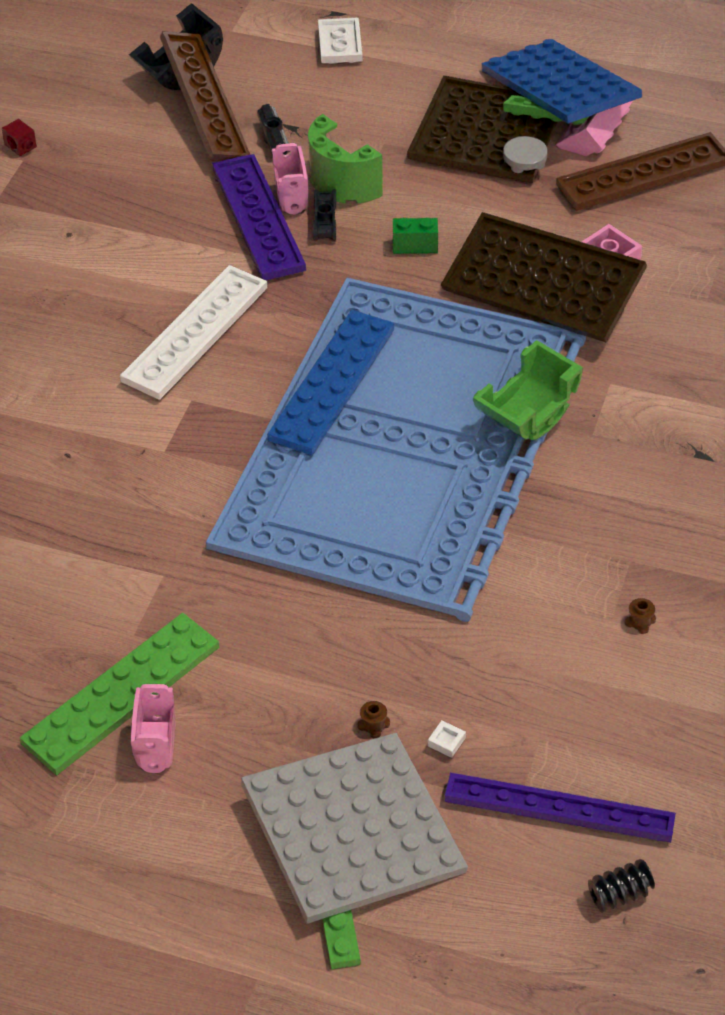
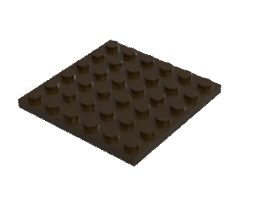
M443 75L407 151V159L533 183L538 169L524 170L521 173L513 172L511 166L504 160V146L513 138L527 136L539 139L548 147L558 121H552L551 118L544 117L533 118L531 115L525 114L513 115L511 112L504 111L503 103L512 95L524 97L509 87Z

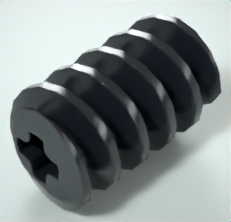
M642 859L636 860L634 864L627 863L624 865V869L616 867L613 872L608 870L603 873V876L597 874L593 876L592 880H588L590 895L601 913L606 912L605 903H608L612 909H615L617 907V898L622 905H626V895H629L633 901H637V891H640L645 898L648 896V887L651 889L655 888L651 870Z

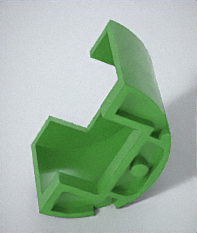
M324 114L318 116L308 131L310 181L314 189L318 191H332L336 189V202L346 203V200H357V203H364L383 196L382 154L368 144L350 154L326 137L327 133L337 128V123Z
M538 340L523 349L520 355L521 371L516 376L511 377L504 387L493 393V385L489 383L482 390H478L473 397L477 410L525 440L527 438L536 440L557 424L570 406L567 401L570 399L571 392H577L583 372L582 366Z

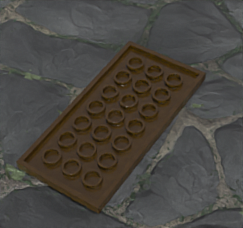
M482 212L440 285L442 290L606 343L645 272L647 264L643 260Z

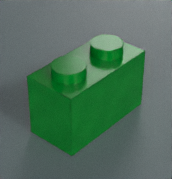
M393 218V254L438 253V218Z

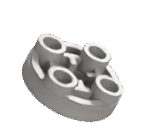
M516 137L505 144L503 157L515 173H521L524 170L543 169L547 160V147L542 141L533 137Z

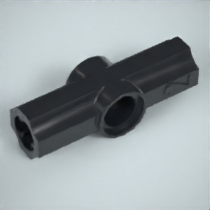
M270 104L262 105L257 110V116L264 132L265 142L269 145L272 153V149H275L277 145L289 143L283 130L282 119L278 117L275 107L270 106Z

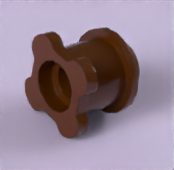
M638 598L630 603L629 613L631 615L626 617L625 625L629 628L637 629L641 634L648 633L650 625L656 622V616L654 615L655 605L645 598Z
M369 701L362 705L360 709L361 720L357 723L358 729L368 732L372 738H379L384 728L390 726L386 706L378 701Z

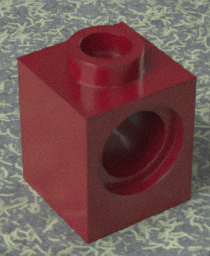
M20 119L2 127L4 145L18 156H22L37 147L34 130Z

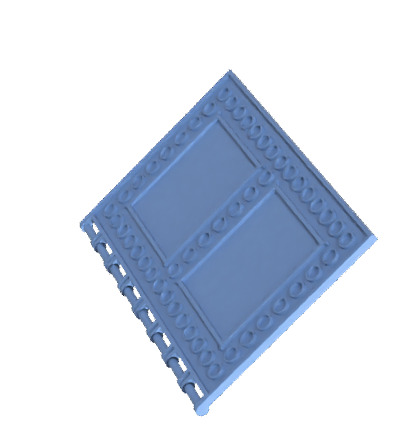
M346 278L206 541V549L454 615L464 622L470 621L473 614L472 607L480 589L486 583L489 576V566L495 552L501 547L506 525L511 514L515 513L519 503L518 496L525 479H528L534 467L533 460L538 448L543 444L547 435L546 433L536 440H531L525 456H518L524 438L477 410L473 397L478 390H482L489 383L493 385V393L499 391L511 377L516 376L521 371L520 355L523 349L530 346L534 341L538 340L560 354L565 342H571L572 344L566 357L574 362L580 347L586 341V336L544 323ZM351 310L394 322V331L313 455L268 441V432ZM510 473H514L516 477L510 492H504L503 489ZM495 508L501 509L495 528H489L488 524ZM480 544L485 545L486 549L479 566L472 565ZM464 582L470 583L463 604L456 603Z

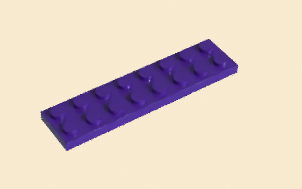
M250 154L212 163L213 171L261 279L269 280L306 271V263L255 155Z

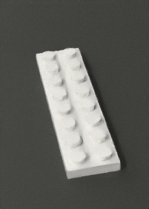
M229 265L120 375L121 382L160 400L268 288L267 281Z

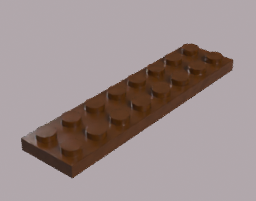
M162 31L160 35L161 42L209 159L223 161L250 155L200 34Z
M711 132L558 177L556 178V185L573 208L578 211L725 166V148Z

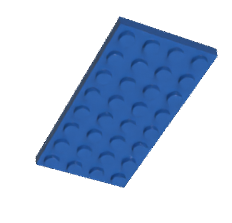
M546 39L543 43L528 45L525 49L510 51L505 56L493 57L489 61L482 63L483 72L522 96L527 97L530 101L566 123H571L642 98V89L567 48L565 45L558 43L554 39Z

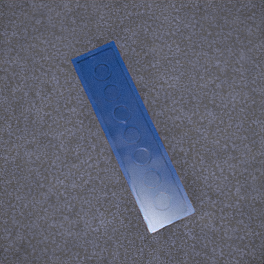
M351 310L268 432V441L313 455L394 331V322Z

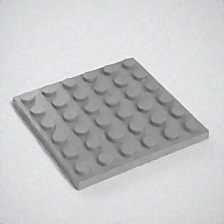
M397 733L241 778V786L306 924L467 872L468 865Z

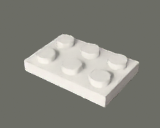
M359 18L318 20L321 63L333 64L363 61Z

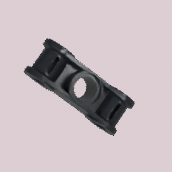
M314 189V241H317L318 238H332V240H336V189L332 191H318Z

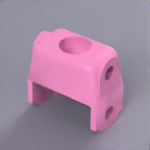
M295 143L277 145L275 149H272L279 207L282 212L293 215L299 214L308 206V178L302 148ZM285 151L291 152L289 155L283 154Z
M143 684L141 688H136L131 729L132 752L140 768L149 773H159L164 771L165 768H169L173 761L176 727L173 688H168L164 684Z

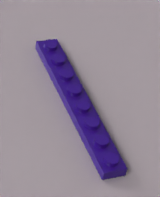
M451 772L445 793V802L669 843L672 841L676 815L675 812Z

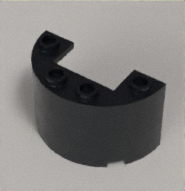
M191 3L176 15L183 29L179 33L200 34L214 67L222 50V29L220 25ZM143 42L129 54L134 62L162 86L171 90H181L163 46L153 54L150 46Z

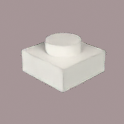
M441 720L428 739V747L452 758L465 740L466 732Z

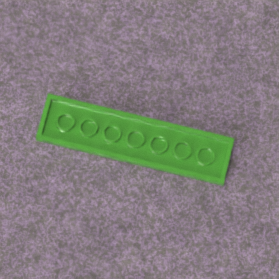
M181 613L20 737L21 745L57 776L133 716L136 688H141L143 684H164L169 688L219 649V641L187 615Z

